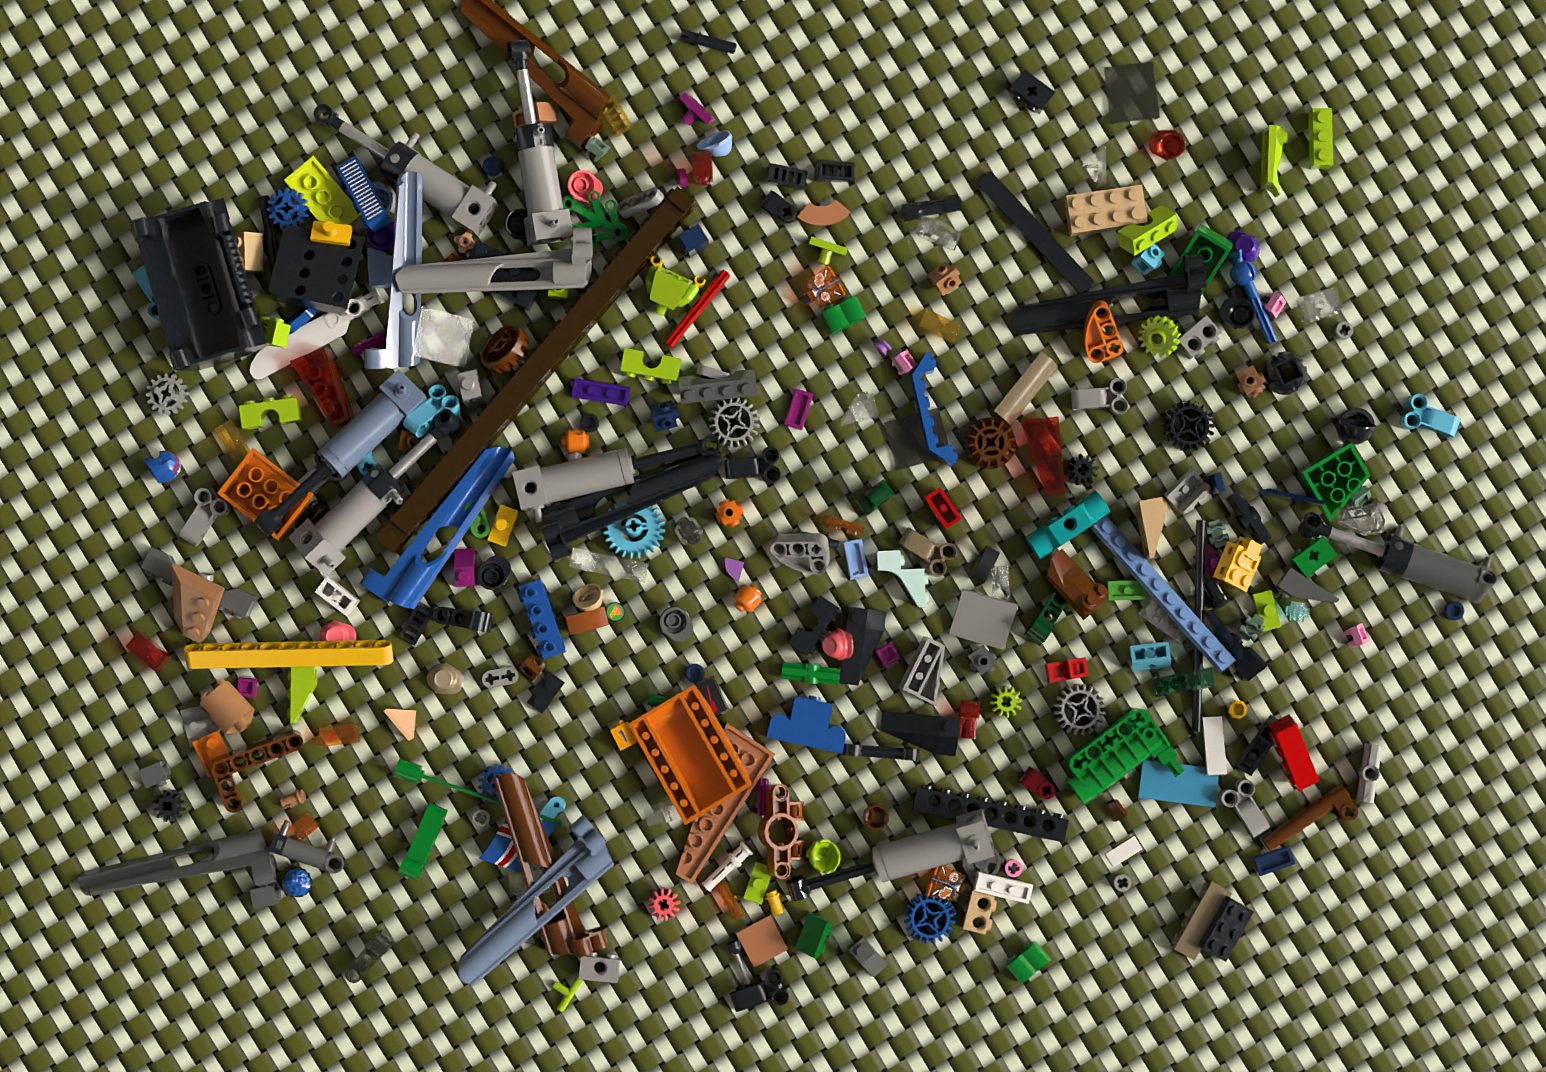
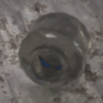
M682 517L677 521L678 525L675 527V533L682 544L693 546L702 539L703 529L695 518Z

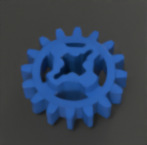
M285 188V192L280 189L278 190V196L272 194L274 200L268 201L272 206L267 208V211L272 212L269 218L275 219L274 225L280 223V228L284 229L285 226L293 225L299 227V222L305 223L303 217H309L305 211L309 210L310 207L305 206L308 200L302 199L303 193L297 194L296 189L290 192L289 188ZM292 197L296 198L300 205L295 204ZM289 206L295 208V209L289 210L288 212L282 210V209L288 208ZM277 213L282 214L285 221L280 219Z
M495 764L494 769L488 766V772H481L484 778H478V781L482 782V785L478 786V789H483L481 794L500 800L494 786V781L499 774H502L501 772H511L513 768L510 767L506 770V764H503L501 768H499L498 764ZM493 773L491 782L486 783L488 777ZM488 790L494 791L497 797L492 796Z

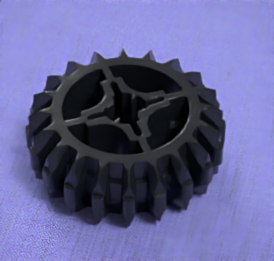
M1191 400L1186 402V406L1183 401H1180L1179 407L1176 404L1172 406L1175 412L1172 410L1167 411L1171 417L1165 416L1164 420L1169 422V424H1163L1162 427L1169 429L1164 432V435L1170 434L1171 437L1167 439L1168 442L1175 441L1172 447L1175 448L1180 444V451L1185 446L1187 452L1191 451V446L1194 451H1197L1198 444L1202 448L1205 447L1203 440L1205 442L1211 441L1207 435H1214V432L1209 430V428H1215V424H1209L1210 421L1214 420V417H1207L1211 412L1210 410H1207L1205 413L1203 412L1205 405L1197 408L1198 401H1195L1193 406H1191ZM1183 411H1192L1199 416L1191 419L1184 415ZM1176 416H1178L1181 427L1175 432L1174 421ZM1202 420L1203 433L1199 436L1197 424ZM1196 421L1194 424H1192V430L1186 429L1182 432V430L1185 428V425H1187L1185 424V422L1192 423ZM1186 433L1191 438L1193 437L1195 441H1185L1179 436Z

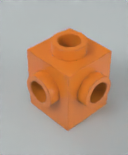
M730 499L720 502V507H717L718 512L715 513L719 524L723 523L724 526L728 525L729 528L740 524L741 514L744 513L740 503L736 504L734 500L730 502ZM731 509L733 511L732 516H727L725 514L726 510Z

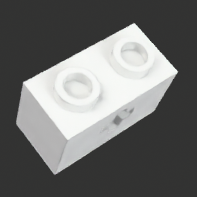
M326 577L315 591V593L347 616L351 614L361 601L330 577Z

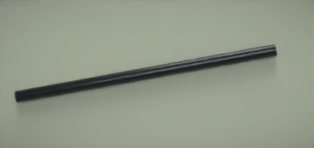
M1196 520L1194 614L1204 624L1206 520ZM1195 645L1193 649L1192 732H1201L1203 654Z

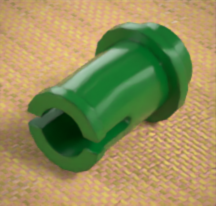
M656 693L650 694L647 705H650L651 708L653 706L657 707L670 698L658 696Z

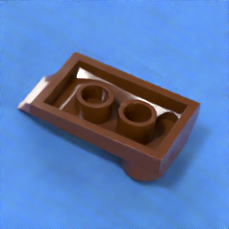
M1063 549L1050 559V568L1045 576L1046 579L1083 620L1086 619L1108 598L1107 588L1101 583L1095 584Z

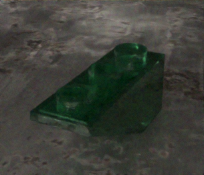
M1212 667L1152 678L1155 697L1216 686Z

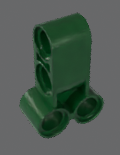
M883 479L855 500V502L864 514L868 516L893 497L895 493Z
M1055 591L1048 598L1034 622L1032 621L1024 633L1025 637L1039 646L1046 641L1053 630V625L1068 603L1058 591ZM1054 596L1061 598V605L1055 603ZM1044 612H1049L1052 615V620H1047L1044 617Z

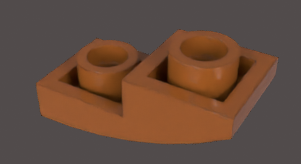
M604 606L592 611H582L564 617L569 635L609 625Z

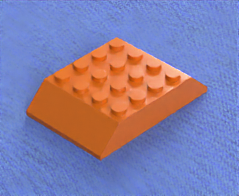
M695 685L690 686L628 724L685 825L752 786L743 763L708 702Z

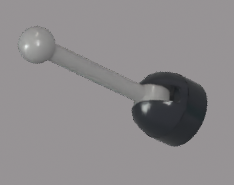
M732 940L726 943L725 947L729 954L735 955L744 977L743 983L749 985L751 980L747 977L739 956L742 948L740 940Z

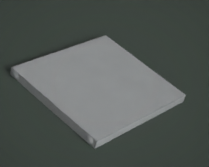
M963 589L949 634L1004 650L1018 604Z

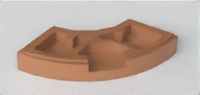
M837 200L826 206H815L809 202L797 218L809 225L827 226L842 221L851 211Z

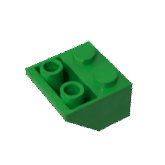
M809 911L795 949L815 959H818L819 955L823 956L826 948L824 940L826 937H830L833 929L831 920Z

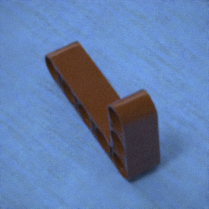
M290 730L213 759L211 764L212 774L227 811L237 813L242 808V796L233 774L301 749L303 746L301 732ZM296 736L300 740L297 744H291L289 739ZM279 743L281 748L278 751H274L270 748L271 745ZM260 750L263 754L260 757H254L252 752ZM240 756L244 759V762L236 764L233 760ZM218 763H222L226 767L224 770L218 771L215 769V766ZM224 781H230L232 786L224 788L221 784ZM230 799H237L239 803L236 806H231L228 801Z

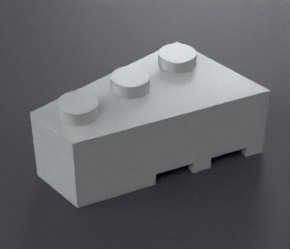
M923 636L898 688L937 706V693L940 685L939 679L945 645Z

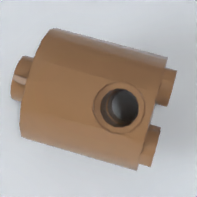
M221 679L211 693L207 691L201 696L199 707L226 735L240 733L251 724L255 709L229 681Z

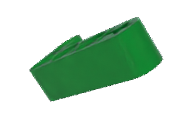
M429 803L407 856L404 857L399 867L398 874L414 881L419 879L446 818L447 809Z

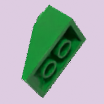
M1200 224L1169 276L1183 273L1182 256L1202 254L1208 286L1232 249L1233 242Z

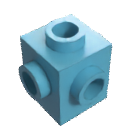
M1153 244L1138 253L1131 264L1145 276L1162 264L1161 259L1165 253L1157 245Z

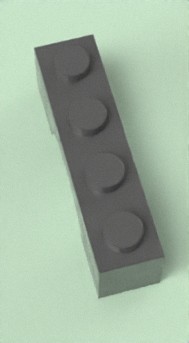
M755 369L735 371L732 375L721 379H704L698 375L679 377L681 404L758 396Z

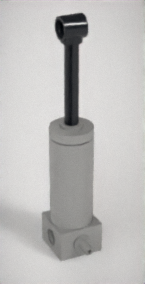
M708 435L703 439H699V443L633 459L631 455H628L625 447L543 468L535 466L512 473L521 510L525 512L533 511L536 523L543 522L541 509L551 506L553 502L634 483L633 474H635L636 469L702 454V456L716 455L721 450V442L716 436ZM713 440L717 443L714 450L706 448L708 441ZM535 484V491L533 493H529V486Z
M979 809L956 816V823L872 847V861L811 879H807V877L802 875L788 879L786 885L791 900L800 901L807 898L811 894V890L872 872H876L884 883L962 859H967L968 864L994 857V844L983 810Z

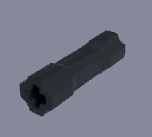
M958 194L923 202L902 204L901 206L904 221L961 210Z

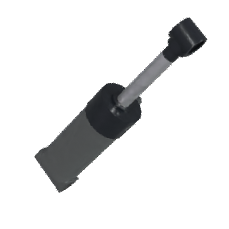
M1314 512L1305 514L1298 526V532L1305 538L1322 535L1380 556L1377 565L1378 570L1400 578H1406L1472 603H1480L1497 581L1496 574L1490 569L1491 559L1489 557H1485L1483 564H1479V566L1402 538L1404 531L1402 526L1396 527L1395 535L1390 534L1384 545L1325 525L1321 517Z

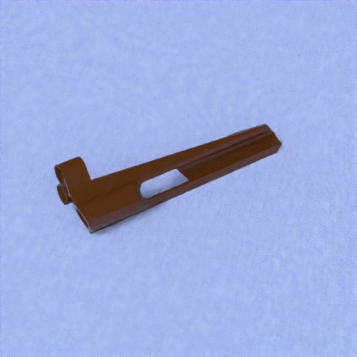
M461 0L460 11L507 56L508 41L528 39L531 50L529 61H526L529 77L575 120L566 132L565 137L579 148L584 147L590 137L596 136L601 130L603 124L599 122V119L604 113L611 96L492 0ZM535 46L564 69L565 79L563 82L556 83L533 64Z
M506 772L499 774L494 783L527 889H529L534 884L529 863L545 867L548 870L557 859L525 779L514 773ZM560 877L552 884L556 896L555 904L563 898L567 891L564 877ZM538 896L535 899V915L537 920L555 904L547 905ZM573 901L540 928L548 955L575 953L576 958L591 954L592 951L609 946L602 926L585 931Z

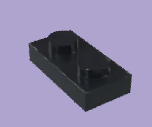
M549 671L527 703L543 714L565 682Z

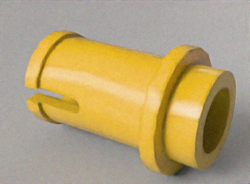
M776 889L765 893V899L769 902L772 915L783 913L784 909L779 899L780 893Z

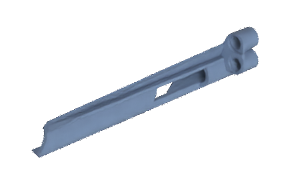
M403 171L398 177L385 348L372 347L364 350V368L367 369L410 367L420 363L421 293L414 294V314L411 316L406 315L402 309L403 294L399 291L396 284V274L402 268L409 265L422 264L423 177L418 172Z
M584 815L568 827L578 840L460 956L459 978L462 982L470 985H475L614 865L605 845L606 841ZM560 877H567L568 887L563 898L537 920L535 915V899Z

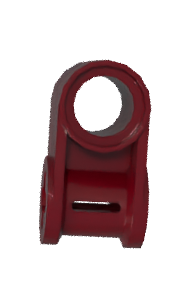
M1030 766L1018 781L1043 799H1050L1055 795L1054 785ZM1051 786L1049 789L1051 794L1046 793L1043 795L1042 787Z

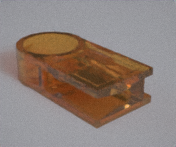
M308 812L292 824L288 831H294L298 835V841L302 842L320 825Z

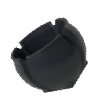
M1288 351L1279 352L1277 356H1271L1263 369L1264 378L1268 382L1267 387L1280 395L1293 394V391H1299L1304 386L1308 375L1307 367L1302 364L1303 359L1297 354ZM1290 361L1298 378L1284 384L1276 367Z

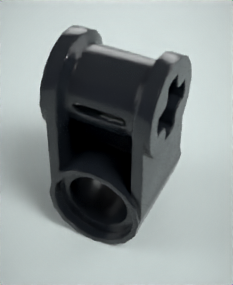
M770 190L760 205L761 208L784 223L790 224L797 217L795 207L772 190ZM791 210L792 216L787 215L785 217L784 211L788 212Z
M318 500L312 501L296 520L295 529L307 519L316 524L323 517L321 513L325 515L330 509L324 508L323 504Z

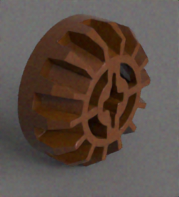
M508 324L501 327L488 339L481 353L482 364L491 372L497 374L512 371V366H518V361L525 358L524 352L528 351L529 337L516 324Z
M995 417L981 418L967 430L963 443L964 451L967 458L975 466L988 470L996 469L1005 465L1013 456L1016 437L1012 428L1005 421ZM987 429L996 430L995 434L985 435L983 433ZM979 435L983 437L980 449L977 444ZM995 436H997V438L993 442L994 447L989 446L985 450H983V448L987 444L986 439L991 440ZM1001 436H1003L1004 446L1002 450L998 448L999 438ZM994 450L999 452L993 456L985 455L986 452H993Z

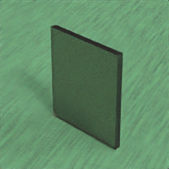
M1153 62L1104 67L1110 124L1160 118Z
M939 408L928 410L929 415H932L934 419V426H932L933 434H937L939 444L936 447L948 446L949 443ZM918 413L884 422L897 471L938 460L926 450Z

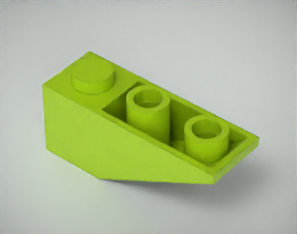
M317 666L291 667V669H288V681H291V688H288V700H291V708L287 710V717L290 719V723H297L317 686Z

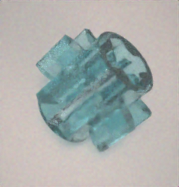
M1291 601V605L1286 606L1285 615H1290V621L1304 622V617H1309L1310 608H1305L1304 602Z

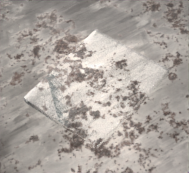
M421 307L411 356L465 368L474 320Z

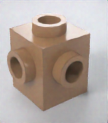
M946 261L927 274L933 286L943 296L962 283L958 277L960 275L958 269L954 265L950 266Z
M1253 365L1236 374L1240 381L1237 385L1241 393H1246L1248 397L1259 396L1266 388L1264 385L1266 382L1262 372L1258 373Z

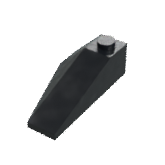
M1211 610L1205 612L1218 641L1234 657L1235 661L1230 665L1235 670L1233 674L1240 681L1243 679L1250 681L1268 666L1251 647H1244L1242 639L1235 633H1230L1228 631L1229 627Z

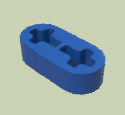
M302 307L287 319L284 324L291 326L289 335L309 321L315 315L316 310Z

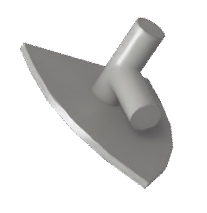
M200 707L180 710L190 748L194 747L192 742L221 730Z

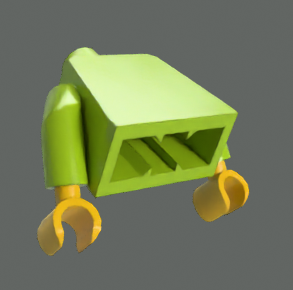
M652 256V266L649 267L645 279L647 292L650 294V300L657 303L654 312L664 316L667 308L674 310L676 307H683L692 301L699 288L704 286L706 279L701 284L697 282L699 275L695 277L694 281L661 267L663 265L662 258H660L659 263H654L655 256Z

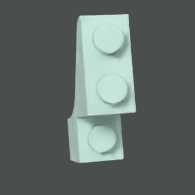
M900 550L877 551V571H887L897 575L916 606L925 608L926 603H929V592H925V584H928V573H924V569L901 570V566H904V554L900 555Z

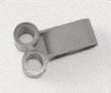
M1116 378L1110 382L1107 388L1072 390V410L1110 408L1113 415H1123L1128 409V402L1121 395L1125 393L1127 384L1123 379ZM1114 383L1122 385L1121 392L1113 390L1112 386ZM1121 402L1124 405L1123 411L1115 410L1114 403Z
M200 488L195 492L194 500L198 505L179 534V537L195 547L200 544L216 517L226 516L231 511V504L225 499H215L214 492L206 488ZM204 492H207L209 495L206 502L201 500V495ZM223 502L225 509L220 513L217 510V505Z
M1241 778L1236 781L1234 791L1223 789L1219 792V802L1222 805L1234 808L1253 838L1270 828L1251 796L1255 791V785L1252 781ZM1247 782L1249 789L1247 792L1242 793L1241 785ZM1227 793H1231L1233 796L1232 801L1226 803L1224 800V796Z

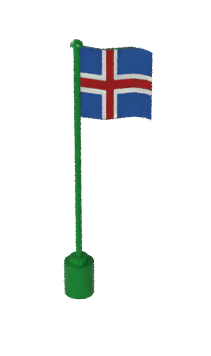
M401 758L397 763L394 777L414 784H417L418 781L421 782L422 779H426L501 805L500 800L424 775L425 771L422 770L423 766ZM539 814L548 837L557 826L563 825L562 819L559 821ZM505 820L490 846L479 859L522 873Z

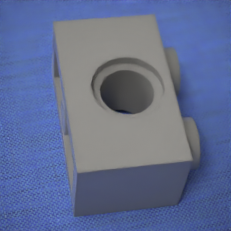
M597 952L581 957L579 980L618 983L621 958H618L617 954L605 953V956H597ZM603 962L605 970L602 972L597 971L595 963Z

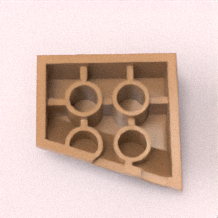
M172 563L174 618L184 636L201 643L211 631L225 588Z

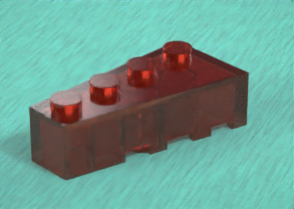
M324 347L290 361L332 426H344L355 417L331 349Z
M1059 417L1020 420L1046 496L1066 495Z

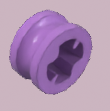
M879 337V341L873 345L886 356V352L888 350L891 351L892 348L885 340Z

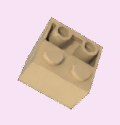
M253 232L235 233L234 237L237 240L236 243L239 247L238 250L240 251V257L243 260L242 264L245 267L244 271L246 274L264 272L263 234Z

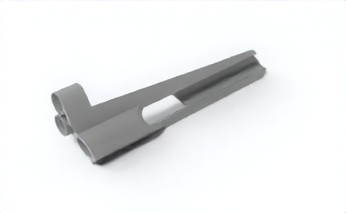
M591 227L572 228V248L409 265L402 268L396 274L397 288L402 294L584 288L590 280L592 270ZM535 267L541 273L536 281L490 283L492 275L498 268Z

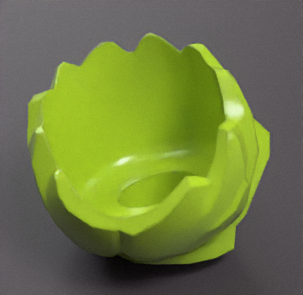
M827 839L813 842L806 852V857L809 859L810 864L821 873L828 874L835 871L841 861L839 848Z

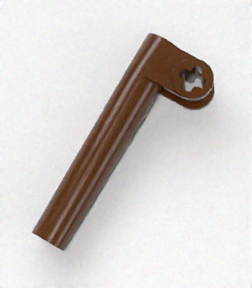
M1338 784L1261 840L1267 849L1272 851L1333 809L1345 821L1356 819L1359 811L1346 789L1341 784ZM1345 808H1347V809H1352V811L1350 812L1352 816H1350V815H1346V816H1345V814H1344V813H1346V809H1345Z

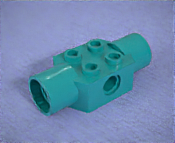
M1096 490L1076 503L1077 507L1072 505L1062 512L1064 516L1061 518L1057 515L1047 522L1048 526L1042 525L1025 537L1029 547L1039 560L1110 513L1107 504ZM1065 520L1071 523L1070 530L1064 527Z

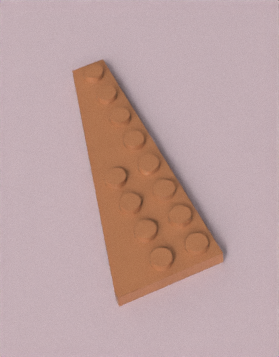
M728 723L725 726L724 732L743 763L752 786L693 821L676 871V875L690 884H693L775 755V753Z

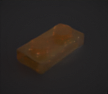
M827 516L825 523L829 525V529L839 531L842 528L847 530V534L857 537L858 534H863L865 527L832 516Z
M358 723L319 728L321 747L360 742Z

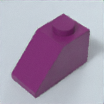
M474 548L455 549L454 576L455 587L457 588L477 586Z

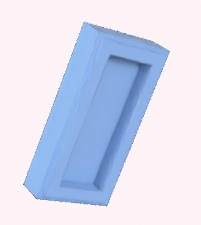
M862 539L843 542L850 580L868 577L869 573Z

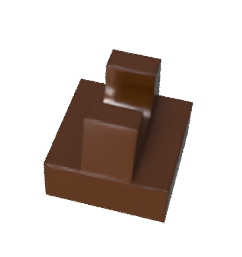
M536 655L528 657L519 667L531 681L535 680L546 666L544 663L538 666L534 662L537 659Z

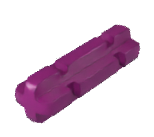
M382 332L377 334V337L373 336L362 341L361 344L353 345L351 347L353 354L358 356L365 349L375 348L380 343H386V333Z
M760 778L758 780L757 815L759 816L766 815V789L769 784L767 778Z

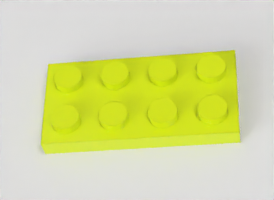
M314 156L284 179L292 190H297V194H304L302 199L308 200L305 205L310 207L309 210L318 221H332L336 224L351 225L362 216L361 213L358 214L352 205L353 202Z

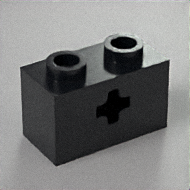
M1027 70L1022 72L1010 89L1011 96L1019 102L1022 100L1027 104L1026 107L1033 113L1038 112L1039 114L1055 94V91ZM1033 90L1035 92L1034 95L1029 96L1028 93Z

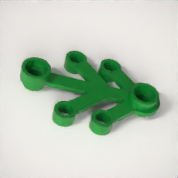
M593 190L588 194V199L593 203L595 213L578 204V200L573 199L572 195H567L562 199L564 209L574 210L591 220L583 224L576 223L572 225V228L578 226L579 228L591 227V229L602 226L609 230L599 234L592 233L596 237V242H592V245L609 238L615 241H623L628 236V228L624 223L620 222L616 210L617 203L614 200H608L605 203V209L610 212L612 223L605 219L600 202V193L597 190ZM592 193H596V194H597V199H596V200L592 199V197H591V194H592ZM567 200L572 202L571 207L566 205ZM609 202L614 204L613 209L608 208ZM617 228L622 231L621 235L615 233Z

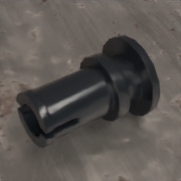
M1214 579L1205 583V588L1211 597L1210 601L1215 604L1213 610L1222 608L1230 601V599L1225 600V594L1221 593Z

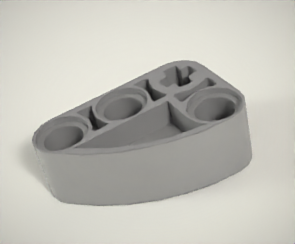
M821 533L778 534L770 546V552L775 558L786 566L803 573L823 574L830 562L828 539Z

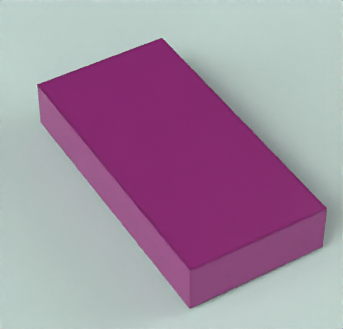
M795 388L784 422L785 426L802 431L813 393Z

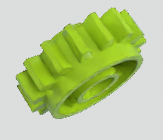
M1156 315L1154 318H1148L1141 325L1142 328L1138 332L1142 335L1138 337V340H1143L1141 347H1147L1146 353L1152 351L1153 357L1159 354V357L1162 358L1164 355L1169 356L1178 348L1177 345L1180 343L1178 337L1181 333L1178 332V326H1175L1173 320L1167 319L1166 316L1160 318L1159 315Z

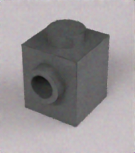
M164 761L138 770L145 788L153 786L159 788L166 785V781L171 779L170 774H172L168 763L165 764Z
M265 884L250 889L253 909L280 903L281 891L280 888H277L276 884Z

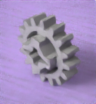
M165 373L164 378L161 375H157V381L151 380L153 386H147L151 390L150 393H146V396L151 397L147 401L148 404H154L152 409H158L160 414H163L164 411L166 415H170L171 411L177 414V408L184 409L182 403H188L184 399L185 396L189 395L188 392L184 391L187 385H181L183 382L181 378L176 381L177 376L174 374L171 378L167 373ZM165 382H166V384H165L164 386H162V387L159 388V386H160L162 383H165ZM176 387H178V389H179V393H180L179 395L177 394V392H176V390H175ZM165 392H169V393H171V396H170V397H168V396L166 397V396L164 395V393H165ZM155 394L159 397V403L156 400ZM177 401L174 405L169 406L170 403Z

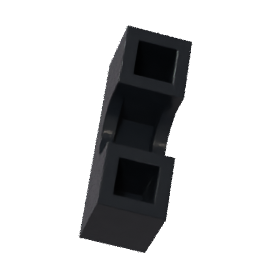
M820 595L809 611L818 619L817 628L812 632H806L798 627L788 644L806 656L809 653L813 655L819 646L816 644L820 637L824 639L830 630L827 628L830 621L834 623L840 615L837 612L839 607Z

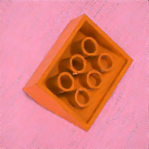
M252 448L217 494L254 522L266 509L274 510L300 484L256 449ZM309 492L281 518V526L271 536L278 541H283L314 494Z

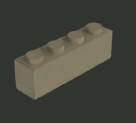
M1210 880L1202 885L1199 899L1193 901L1189 917L1185 916L1181 923L1182 929L1180 933H1176L1171 941L1173 949L1194 961L1201 950L1198 945L1226 895L1229 897L1232 895V892Z

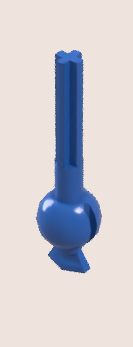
M1242 249L1229 253L1227 256L1234 265L1230 269L1231 280L1236 285L1243 286L1248 300L1256 309V317L1267 343L1271 344L1278 341L1253 282L1257 274L1256 267L1250 261L1243 260Z

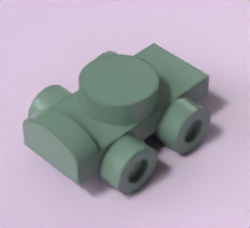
M1220 520L1208 522V527H1206V533L1211 535L1209 543L1214 545L1215 548L1226 546V541H1229L1228 533L1223 534L1222 531L1226 530V525L1224 522L1220 523Z
M1254 614L1253 617L1248 616L1244 621L1247 623L1246 626L1242 624L1238 629L1240 632L1239 636L1247 641L1250 639L1255 641L1258 637L1255 632L1261 633L1265 628L1262 625L1264 619L1257 614Z

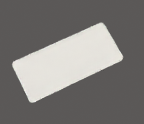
M1134 836L1108 852L1106 856L1112 866L1115 867L1142 850V847Z

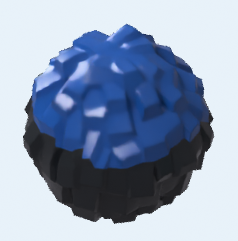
M300 867L290 868L284 873L282 889L290 897H304L312 889L313 880L306 869Z

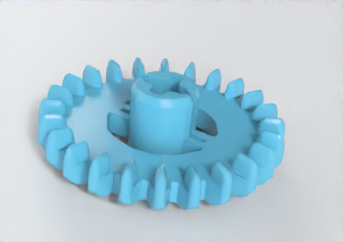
M622 499L620 500V507L627 505ZM613 504L615 509L619 508L618 505ZM652 506L633 514L643 517L646 523H641L637 518H630L625 526L620 527L622 520L606 526L605 528L608 530L603 531V535H609L605 539V542H612L609 548L616 547L615 554L622 551L623 558L628 553L630 559L633 558L634 554L640 559L641 553L647 557V550L654 553L653 545L660 547L657 540H663L664 538L659 534L665 532V529L660 528L665 525V522L659 521L663 515H656L659 510L658 507L652 510ZM631 524H635L637 526L635 532L632 531ZM643 530H648L646 536L637 542H630L621 535L627 533L630 537H638Z

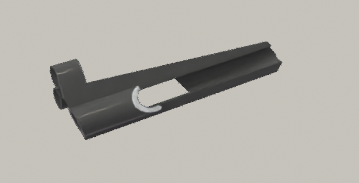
M257 829L85 871L77 879L82 893L92 896L149 883L252 866L254 883L261 886L276 882L275 871H277V863L274 854L270 855L261 830ZM211 848L215 850L213 857L209 860L175 867L169 859Z

